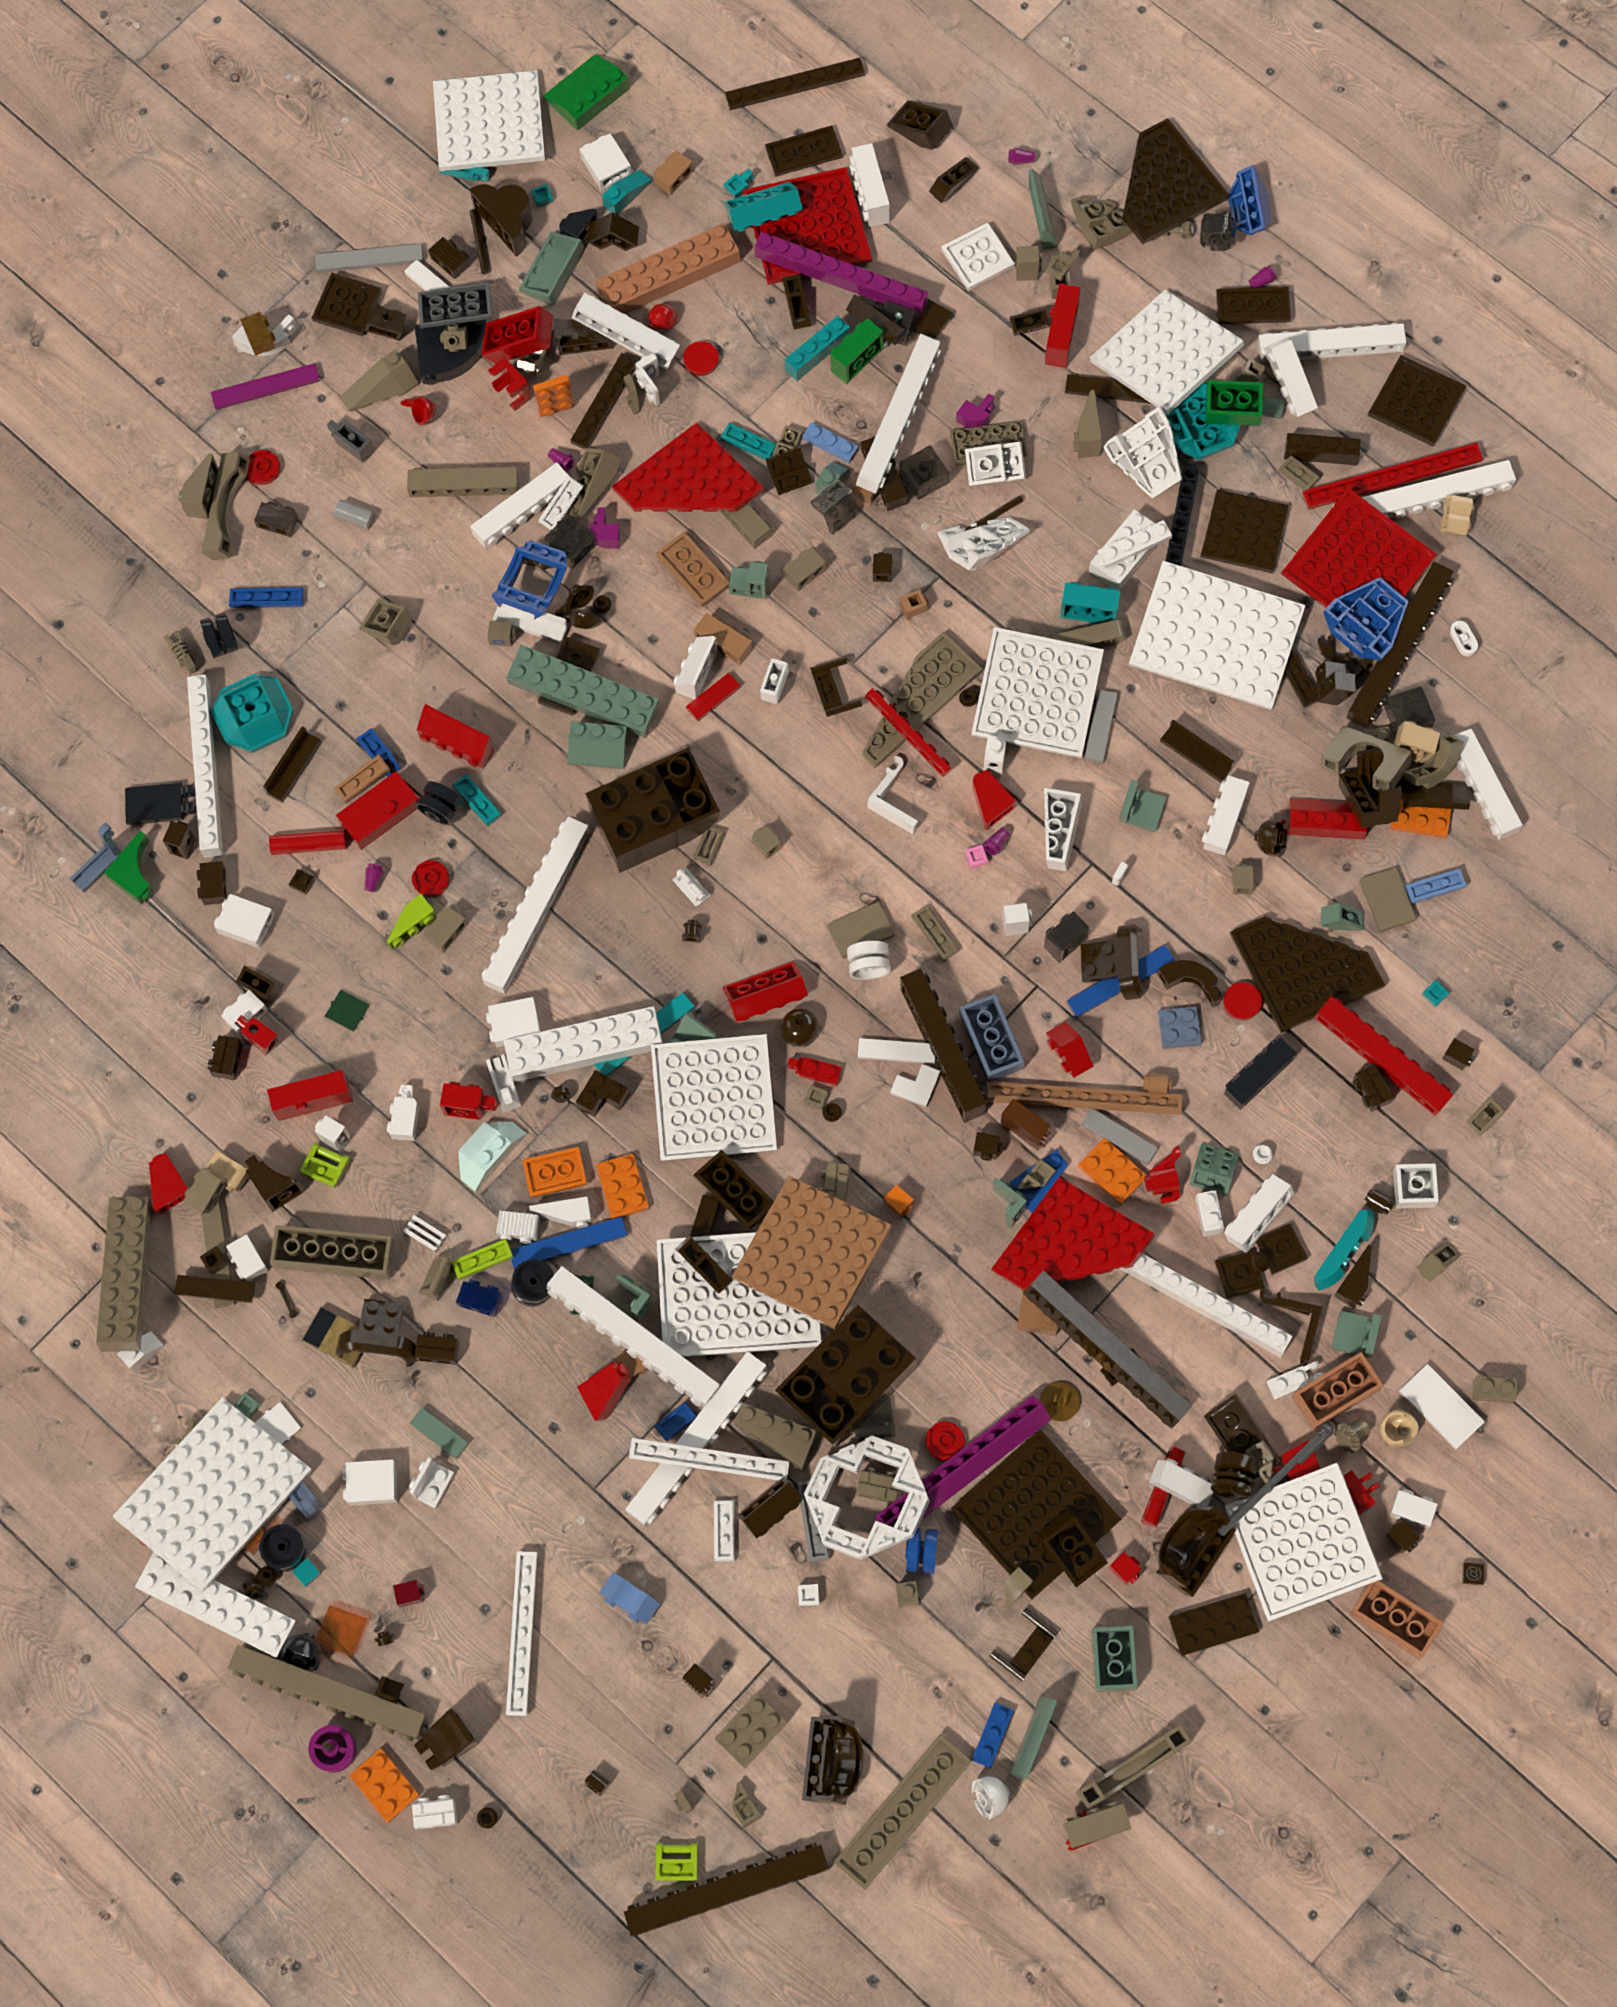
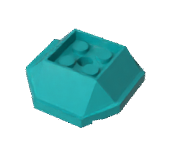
M1201 384L1168 415L1165 413L1170 422L1175 448L1198 460L1232 448L1241 426L1205 424L1207 384Z
M252 674L221 689L210 709L226 743L250 753H254L286 738L294 713L278 678L259 674ZM250 707H255L253 711H247Z

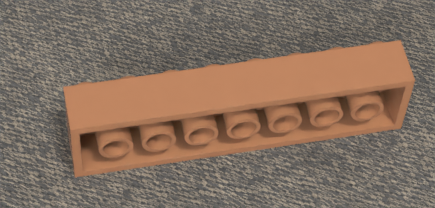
M722 223L595 280L596 290L604 304L610 305L613 309L626 314L741 262L740 251L726 225Z

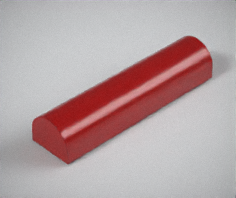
M343 829L269 835L271 855L347 849L346 831Z
M1173 1446L1168 1450L1164 1461L1167 1458L1174 1460L1178 1463L1177 1466L1181 1467L1186 1452ZM1154 1486L1141 1523L1157 1528L1170 1493Z

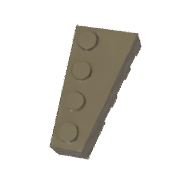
M742 1403L735 1419L736 1426L803 1472L817 1437V1431Z

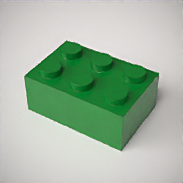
M868 318L864 322H860L851 334L845 336L839 346H835L831 350V372L848 384L884 349L883 330Z
M1207 381L1205 424L1260 426L1263 409V382Z

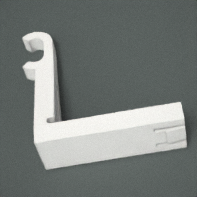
M894 756V761L899 764L895 770H891L889 767L886 768L887 775L869 797L867 808L913 835L917 830L916 824L918 821L882 800L903 769V759L899 756Z
M503 1054L500 1056L504 1067H502L499 1057L492 1059L495 1070L492 1068L490 1059L486 1060L504 1113L521 1107V1103L510 1076L505 1055Z

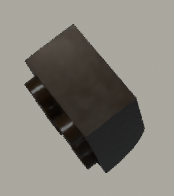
M689 747L585 793L589 810L619 873L692 841L706 832L720 816V810Z
M857 1305L840 1322L836 1330L834 1329L775 1391L833 1446H837L855 1433L917 1369L916 1358L864 1309Z

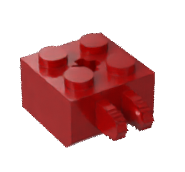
M454 1081L449 1082V1084H443L440 1107L444 1116L480 1120L484 1115V1111H495L499 1107L496 1098L485 1095L482 1088L478 1085L469 1084L468 1086H463Z
M1353 1470L1343 1476L1360 1516L1376 1504L1370 1494L1378 1489L1380 1484L1374 1483L1366 1490L1362 1483L1370 1480L1373 1476L1372 1473L1369 1472L1358 1479Z

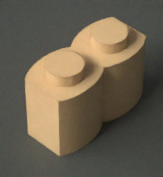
M1456 495L1446 496L1444 515L1441 521V532L1459 536L1467 535L1471 528L1470 514L1474 510L1472 498Z
M218 1151L214 1153L205 1167L211 1168L228 1179L224 1188L229 1192L233 1190L239 1192L249 1177L245 1167Z

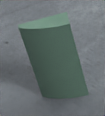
M1028 169L1029 191L1042 248L1044 250L1057 247L1042 179L1035 170Z
M551 231L519 290L534 299L554 305L585 249L581 239Z
M1039 1697L1011 1767L1010 1776L1022 1781L1028 1778L1057 1700Z

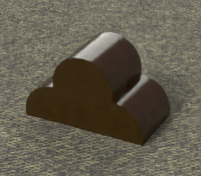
M480 184L471 188L470 195L473 208L476 209L482 219L517 257L526 246L524 231L532 223V213L527 192L522 187L514 184L502 186L498 190L487 184Z

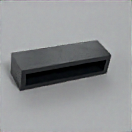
M1281 1037L1277 1041L1272 1040L1266 1047L1267 1051L1263 1054H1257L1252 1060L1254 1063L1250 1067L1246 1065L1239 1072L1240 1076L1236 1080L1232 1078L1225 1085L1224 1095L1240 1110L1295 1060L1297 1053Z

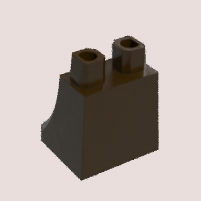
M255 1155L245 1160L249 1168L246 1170L247 1174L272 1212L305 1191L297 1178L277 1173L267 1166L263 1160L259 1162Z
M450 1708L421 1735L422 1738L414 1746L420 1755L429 1749L434 1755L425 1761L432 1771L440 1766L445 1767L477 1746L478 1743L457 1712Z

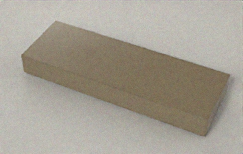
M927 905L911 915V918L943 962L959 952L955 943Z

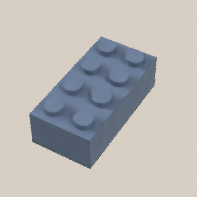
M996 994L960 1007L959 1015L987 1082L1024 1069L1023 1058Z

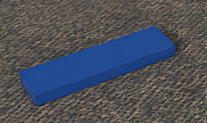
M303 587L230 588L229 606L230 608L303 607L304 589Z

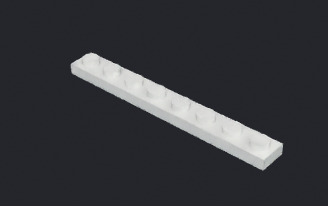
M631 1438L628 1456L630 1459L778 1481L783 1477L787 1479L789 1461Z
M517 1551L506 1706L507 1716L527 1717L537 1552Z

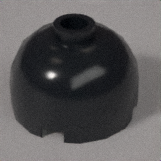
M310 1633L292 1636L286 1641L280 1653L282 1659L284 1656L288 1659V1664L304 1670H309V1667H314V1670H317L323 1655L322 1646L315 1639V1636Z

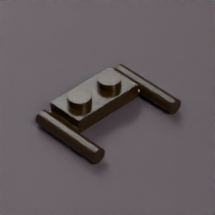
M846 657L810 667L826 717L862 707L861 699L842 705L830 670L848 664Z
M1027 1608L1023 1610L1021 1615L1037 1627L1012 1661L1009 1662L995 1650L989 1655V1657L1020 1681H1023L1058 1634L1057 1631Z

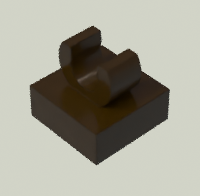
M297 869L288 885L290 888L306 895L315 878Z

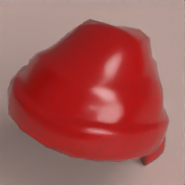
M656 304L652 307L648 316V328L652 330H668L673 328L678 320L674 308L666 304Z
M425 397L404 399L400 402L402 406L411 407L413 418L420 426L427 425L433 419L437 410L436 404Z

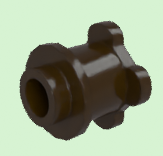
M688 920L683 924L685 931L682 934V941L700 943L701 936L699 934L702 925L697 920Z

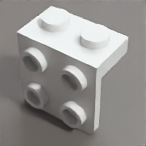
M652 353L642 357L639 362L635 363V375L637 377V385L641 390H645L649 402L658 406L660 405L658 389L652 382V379L660 374L658 359Z

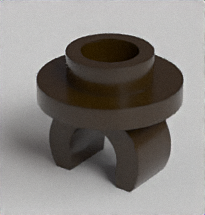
M253 1577V1584L248 1586L246 1583H243V1588L245 1589L244 1595L255 1600L264 1593V1587Z

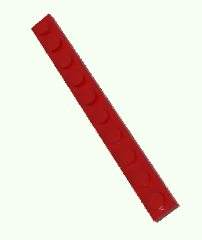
M1478 443L1308 489L1303 491L1302 495L1307 509L1310 510L1336 503L1347 488L1361 496L1483 461V456Z

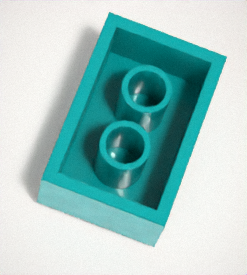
M1077 582L1065 583L1060 618L1096 624L1116 620L1121 591L1111 587L1105 589L1099 588L1096 585H1080Z

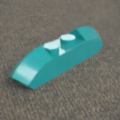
M1361 1210L1357 1213L1314 1276V1283L1318 1291L1336 1284L1345 1275L1341 1266L1345 1268L1351 1258L1348 1255L1351 1251L1356 1252L1361 1245L1359 1240L1365 1242L1369 1240L1374 1226V1213L1372 1210Z

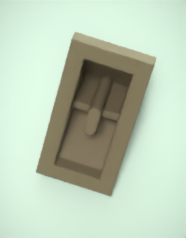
M1491 1096L1467 1123L1481 1136L1503 1116L1506 1109Z

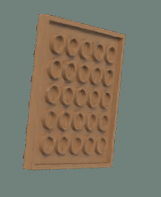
M788 1176L734 1271L732 1278L836 1330L890 1233L892 1225L796 1178Z

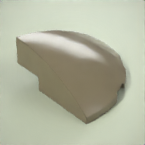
M1091 197L1071 199V205L1077 222L1093 250L1113 244L1133 233L1122 219L1123 211L1117 208L1116 203L1103 200L1102 203L1092 201Z

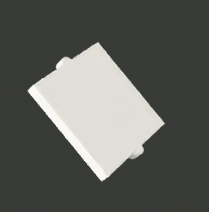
M281 1402L271 1410H266V1414L254 1422L281 1445L286 1441H290L291 1437L302 1429Z

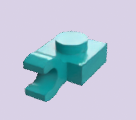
M749 168L741 176L735 173L723 186L734 198H737L743 193V190L749 188L747 183L754 180V173Z

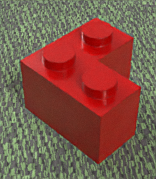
M1067 1022L1046 1032L1049 1039L1046 1042L1052 1051L1055 1050L1057 1056L1062 1059L1061 1067L1065 1073H1069L1075 1078L1094 1067L1082 1037Z

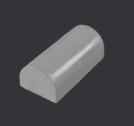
M342 499L338 501L334 511L335 518L367 530L376 515L374 511Z

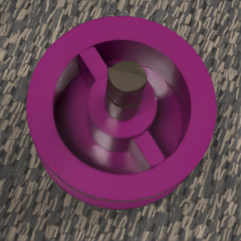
M336 1725L324 1726L318 1729L310 1739L308 1746L309 1757L313 1764L323 1771L329 1773L341 1772L353 1762L356 1755V1743L353 1736L342 1727Z

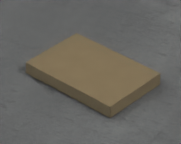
M1397 868L1360 879L1379 932L1416 921V916Z
M879 901L827 924V928L843 959L847 958V948L855 943L864 941L883 942L895 936Z

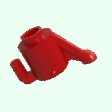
M1179 1146L1174 1147L1169 1156L1149 1170L1148 1176H1144L1147 1192L1151 1191L1153 1196L1172 1192L1171 1195L1160 1197L1162 1204L1175 1202L1180 1198L1179 1179L1174 1165L1178 1157H1181Z

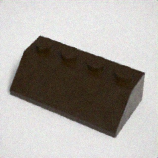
M720 1150L693 1174L747 1230L763 1222L774 1202L723 1150Z

